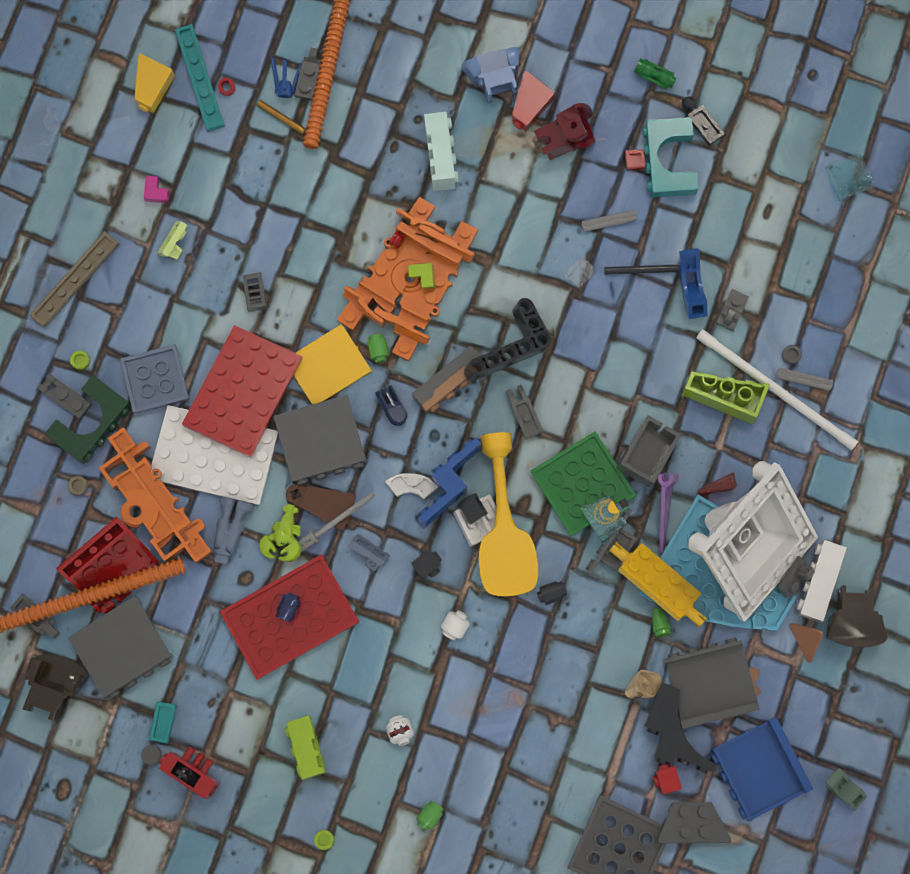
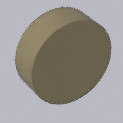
M74 476L68 482V489L74 495H83L88 490V482L82 476Z

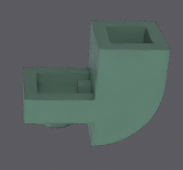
M840 768L833 772L826 782V787L853 811L867 797L864 791L852 782Z

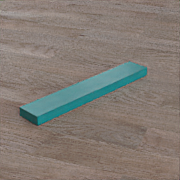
M190 24L175 29L176 36L206 130L209 132L225 127L193 25Z

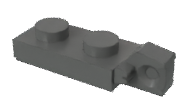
M311 47L309 57H304V61H302L294 94L296 98L312 101L314 97L313 93L315 92V86H317L318 71L321 70L319 68L321 60L318 59L319 52L317 48Z
M22 593L10 609L18 612L21 608L25 610V607L31 608V605H37ZM45 617L44 620L39 619L38 622L33 621L32 624L27 623L43 636L48 633L52 638L56 639L60 634L53 627L55 622L51 617Z

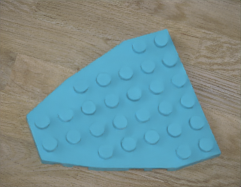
M697 495L660 558L702 593L693 603V607L707 618L705 622L732 628L777 631L794 603L796 595L794 594L791 600L785 598L778 588L781 583L780 581L745 622L740 620L735 613L724 607L726 594L723 592L708 564L702 556L689 549V539L695 533L699 532L709 537L710 531L705 525V517L710 511L719 507L702 496ZM640 591L639 595L658 605L643 591Z

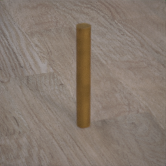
M258 101L257 106L298 133L305 134L306 128L264 101Z

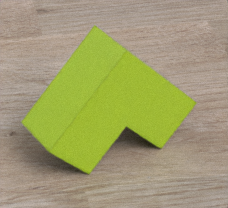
M432 263L408 265L409 277L411 279L421 278L423 289L435 288L434 266Z

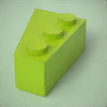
M308 715L286 722L287 727L284 729L287 739L291 738L292 746L290 749L293 758L296 757L298 776L302 780H306L327 773L311 716Z

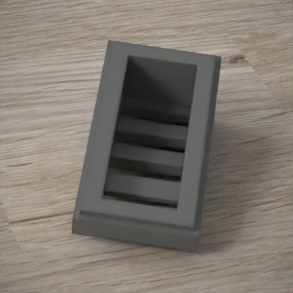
M262 273L243 275L248 312L267 309ZM258 278V282L248 283L249 279ZM259 285V288L249 290V287ZM260 292V295L250 296L251 293ZM261 299V302L251 303V300Z

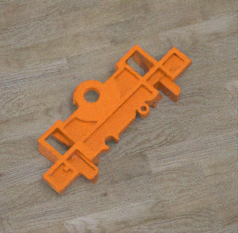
M124 427L111 435L108 440L118 454L100 466L99 469L112 488L116 491L120 489L127 499L122 505L120 512L124 523L134 528H138L139 525L144 523L154 537L150 542L165 562H171L185 549L195 563L209 555L212 551L199 534L205 528L204 522L199 518L191 522L185 514L184 506L180 509L174 507L175 502L179 501V499L171 495L162 481L157 480L162 477V472L159 469L152 470V466L146 457L138 462L136 461L139 456L147 452L151 447L145 441L136 445ZM123 464H126L129 468L113 478H110L107 473ZM134 506H138L141 509V514L138 517H132L130 514V510ZM176 535L181 543L177 548L165 555L161 549Z

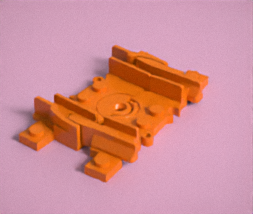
M421 197L417 199L409 213L397 208L396 214L410 222V226L401 221L395 228L396 231H400L401 235H406L405 240L398 249H395L394 245L390 246L387 244L391 238L384 240V246L387 249L383 250L373 266L368 267V270L373 273L372 276L367 278L363 275V281H359L356 289L350 286L344 287L343 296L349 302L337 319L339 323L354 331L363 316L382 328L386 324L394 326L393 333L400 337L392 350V354L408 362L419 342L427 345L430 341L428 335L415 329L416 326L427 329L431 321L430 314L433 317H437L440 314V310L436 305L440 304L447 289L453 286V283L448 281V277L451 275L458 277L457 270L462 260L467 263L472 262L475 254L468 249L478 232L477 228L461 221L453 237L446 234L443 228L427 221L435 210V206ZM432 263L434 266L435 288L423 289L421 278H415L412 282H408V265ZM401 294L403 295L399 303L401 311L397 317L393 315L397 308L395 301ZM373 301L380 306H377L374 312L369 308Z

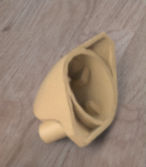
M647 670L637 672L625 688L626 696L630 697V699H648L656 696L662 680L659 673Z

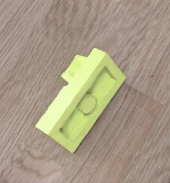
M182 221L175 222L157 254L162 257L178 259L182 249L175 243L185 236V229L187 227Z

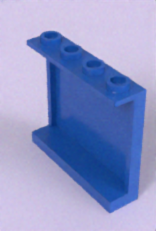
M777 717L711 749L713 754L710 756L714 764H719L722 770L720 776L724 783L728 782L731 788L729 790L730 796L733 801L737 800L740 806L738 811L743 820L747 819L750 822L752 819L797 796L813 790Z

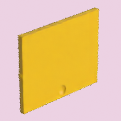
M342 324L296 352L303 359L294 377L312 405L326 401L372 372L358 350V346L354 344Z

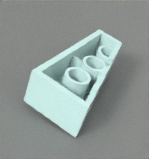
M447 112L424 114L433 191L455 189V183L459 181L458 172L454 171L453 166L456 164V156L451 151V147H454L453 135H449V129H452L451 117L447 118Z

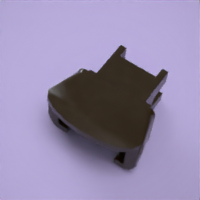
M842 585L837 590V613H833L829 617L826 639L833 640L844 646L857 648L873 647L884 643L888 637L883 616L879 615L878 611H874V587H869L868 590H865V593L846 592V586Z
M42 654L36 658L31 657L26 680H29L28 685L31 688L23 710L32 712L35 706L50 712L49 720L57 721L66 698L76 697L89 678L88 672L78 663L62 656Z

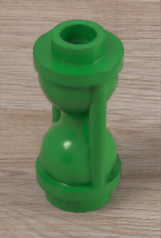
M640 58L634 70L638 74L637 76L666 90L668 87L672 88L676 80L674 72L658 66L647 59L643 60Z

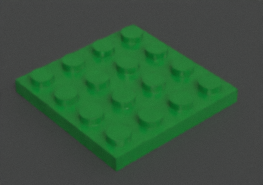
M596 431L530 471L570 537L593 524L597 519H601L602 516L609 514L608 505L610 500L619 508V502L626 499L628 502L636 497L635 492L622 472L616 468L617 464Z

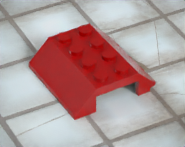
M116 516L56 569L68 582H71L78 590L81 589L83 591L84 588L96 587V584L102 585V582L107 583L108 580L113 581L114 578L119 579L120 576L125 577L126 574L129 576L132 572L136 574L137 571L148 570V567L154 568V565H157L159 562L127 525ZM127 590V593L121 592V595L115 594V597L109 596V599L103 598V601L99 599L96 603L93 601L91 605L99 614L102 611L107 614L117 606L112 601L114 598L120 603L131 592Z

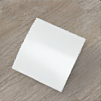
M490 494L480 498L488 514L473 524L469 523L461 509L453 512L470 547L480 543L484 535L491 532L494 528L496 505Z

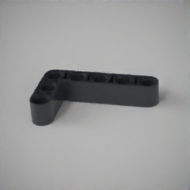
M521 298L512 310L513 316L525 338L472 359L464 369V375L468 380L475 381L542 353L549 346L551 337L530 299ZM520 306L524 307L526 309V312L522 311L520 309ZM528 323L533 324L535 328H531ZM537 339L541 340L543 342V345H540L537 342ZM521 346L525 347L527 349V352H524L521 349ZM504 353L509 354L511 359L507 358ZM488 360L493 361L495 366L490 365ZM471 367L477 368L478 373L474 372Z

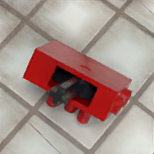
M188 747L183 756L176 752L165 753L159 761V764H161L159 769L202 798L211 799L221 783L207 773L213 764L212 760L206 759L202 767L199 768L205 755L198 753L191 763L189 760L195 752V749L192 747Z

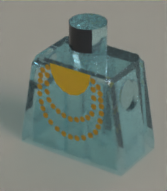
M610 496L581 507V510L602 543L626 524L621 514L631 509L626 499L615 504Z

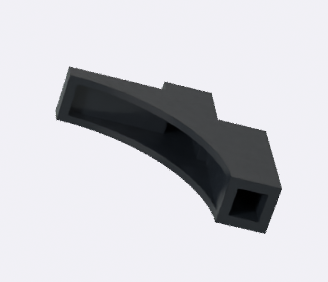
M661 682L644 724L645 727H648L647 732L657 736L659 732L662 733L653 754L657 757L656 761L664 765L668 764V762L673 764L675 757H678V762L689 765L691 762L697 765V770L705 773L708 770L713 772L716 764L708 761L694 750L687 741L680 726L678 698L681 690Z

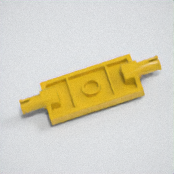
M618 542L609 550V552L622 561V566L618 571L674 619L679 621L683 616H687L698 627L707 619L693 607V603L702 593L643 543L633 553H629Z

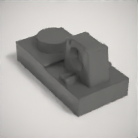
M732 289L716 324L734 331L749 296Z
M796 557L778 586L785 598L791 600L798 591L802 579L810 580L815 572L813 567L807 565L803 557Z

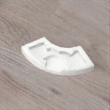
M403 473L385 481L397 497L412 493L419 495L425 500L439 489L432 480L418 474Z

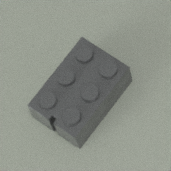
M649 415L641 422L616 467L647 487H651L655 483L681 436L680 433L668 426L658 432L657 430L662 427L663 423Z

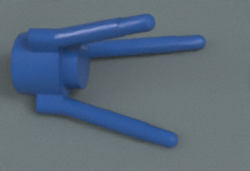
M271 57L275 93L280 98H291L292 94H295L302 63H299L293 84L291 85V82L286 80L287 61L283 60L282 80L279 84L274 57Z

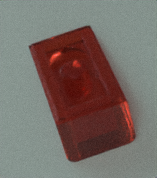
M734 472L698 489L696 494L706 495L734 490L737 486Z

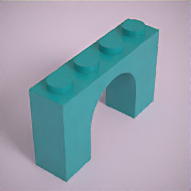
M692 117L647 120L642 131L643 138L647 140V144L644 145V154L648 156L646 174H650V180L647 181V190L651 192V197L696 195L698 192L697 171H668L660 164L657 155L659 149L667 143L692 141Z

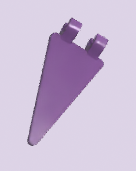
M668 472L658 475V481L662 486L659 554H663L665 550L673 485L679 478L677 473L669 475V479L667 478Z

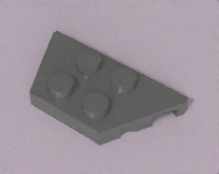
M712 802L671 803L668 816L662 824L661 833L656 839V843H731V838Z

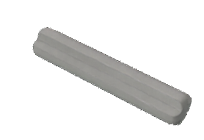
M635 210L585 220L582 221L581 226L582 230L586 232L632 222L637 219Z
M779 368L776 374L778 379L828 391L833 386V380L784 368Z

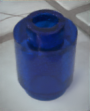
M290 592L288 595L284 594L276 609V617L290 623L301 604L298 601L299 596Z

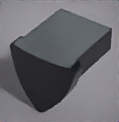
M477 493L466 497L457 505L463 511L470 524L475 523L488 514Z

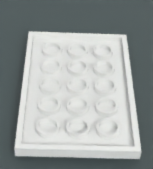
M167 405L151 465L152 470L159 469L162 472V477L157 480L166 484L260 506L279 435L278 431L266 428L250 458L182 426V422L189 410Z

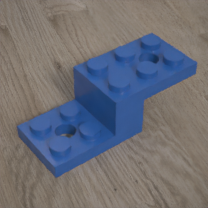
M477 438L473 441L471 439L466 441L459 453L455 451L447 458L448 462L445 465L440 464L433 470L432 480L443 492L444 496L440 494L434 499V505L430 508L425 507L419 512L418 523L423 529L467 492V485L455 472L481 450V443Z

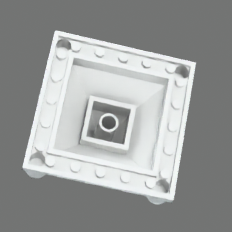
M765 461L758 462L753 467V477L759 483L738 501L717 507L706 515L704 522L710 531L709 537L697 532L689 539V549L704 558L723 592L726 594L724 607L735 613L744 622L783 579L796 557H802L818 539L781 466L775 462L772 465Z

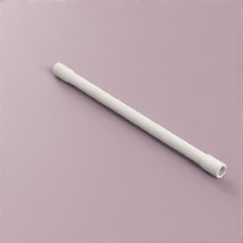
M702 329L697 335L696 339L715 350L760 384H770L768 389L827 431L852 451L858 443L856 439L837 428L718 342L708 332Z

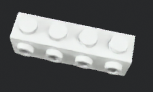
M826 540L822 541L821 544H817L814 552L817 555L816 560L810 564L815 572L810 580H806L802 591L805 594L803 599H799L796 608L799 610L798 616L819 623L823 622L847 547Z

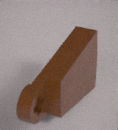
M292 485L286 491V498L291 504L328 524L355 504L356 494L311 486ZM299 490L298 493L301 497L293 500V496L290 493ZM352 514L333 527L344 532Z

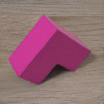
M146 176L143 197L145 202L169 203L170 192L166 188H159V178L157 176Z

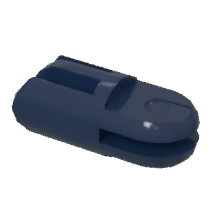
M392 385L388 386V389L383 388L381 392H375L391 424L395 426L403 425L406 422L407 414Z

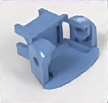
M519 47L483 53L468 59L462 64V71L470 81L479 87L483 86L488 103L492 102V95L511 90L513 96L517 95V85L514 77L519 69Z

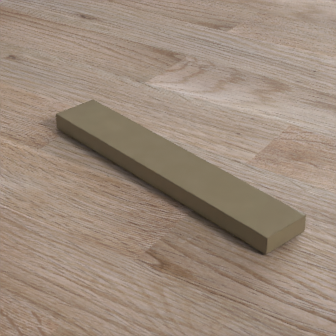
M104 231L31 312L30 316L45 328L120 245L119 242Z

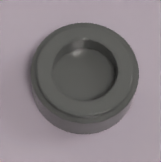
M788 345L782 352V359L790 365L798 363L802 357L801 349L796 345Z
M148 745L141 752L143 762L148 765L157 764L162 757L161 750L155 745Z

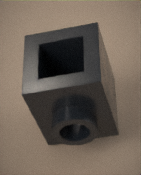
M429 549L411 562V565L421 579L424 580L428 576L433 578L440 572L439 568H441L440 562L442 559L436 551L432 553Z

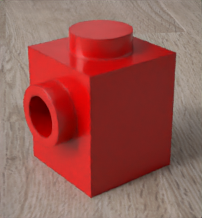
M668 763L658 766L659 770L654 771L656 776H653L655 787L660 788L661 795L682 789L675 766L670 767Z

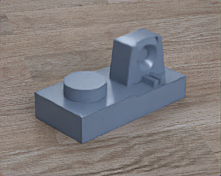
M357 535L349 544V547L356 554L368 558L365 566L373 571L382 566L390 557L388 553L360 535Z

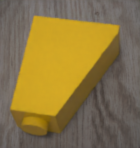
M141 53L138 56L135 101L138 105L137 107L143 112L147 113L150 111L154 113L173 81L175 74L173 69Z

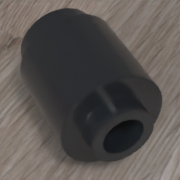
M554 581L539 587L540 591L537 592L540 603L544 602L545 605L562 600L564 596H567L562 581Z

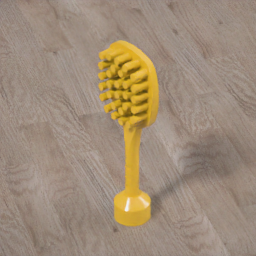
M489 433L480 436L482 453L492 459L496 517L494 528L491 532L484 535L479 550L480 577L484 589L489 594L502 597L517 596L532 591L537 584V554L530 535L515 525L509 508L504 458L512 450L511 433Z

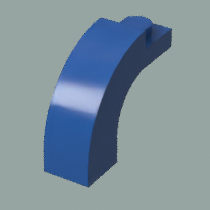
M698 248L679 251V276L688 318L707 317V299L704 294L700 273V252Z

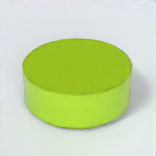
M78 350L71 355L70 363L75 369L84 370L90 364V357L86 352Z
M321 830L316 833L314 843L318 849L327 850L333 846L334 836L328 830Z

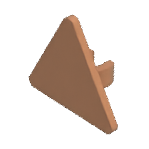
M795 623L789 624L807 662H812L822 640V631Z

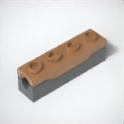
M472 346L467 348L412 393V397L426 414L430 411L434 413L440 408L441 402L444 400L449 401L455 396L454 392L457 389H463L470 383L464 375V369L472 359L479 357V354ZM471 367L474 372L478 373L477 368Z

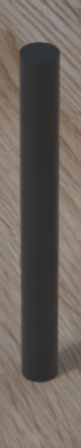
M679 264L604 267L605 275L679 272Z

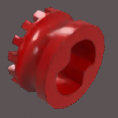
M223 78L218 83V89L222 95L230 96L235 91V84L231 79ZM229 83L231 89L224 91L223 84Z
M397 230L392 236L389 245H394L395 249L400 248L406 235H401L400 231Z

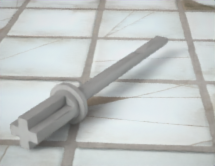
M368 494L315 532L311 529L308 535L298 541L301 545V552L314 543H319V536L373 499L375 494Z

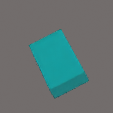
M156 702L149 737L150 741L169 744L177 705Z

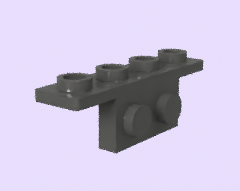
M628 509L627 512L623 511L617 519L620 522L617 528L612 527L607 537L610 539L606 545L604 543L600 545L596 552L599 554L595 561L591 559L585 568L588 570L587 576L590 577L599 561L614 571H617L622 561L609 552V550L618 542L629 552L638 539L622 529V526L632 512L631 509Z

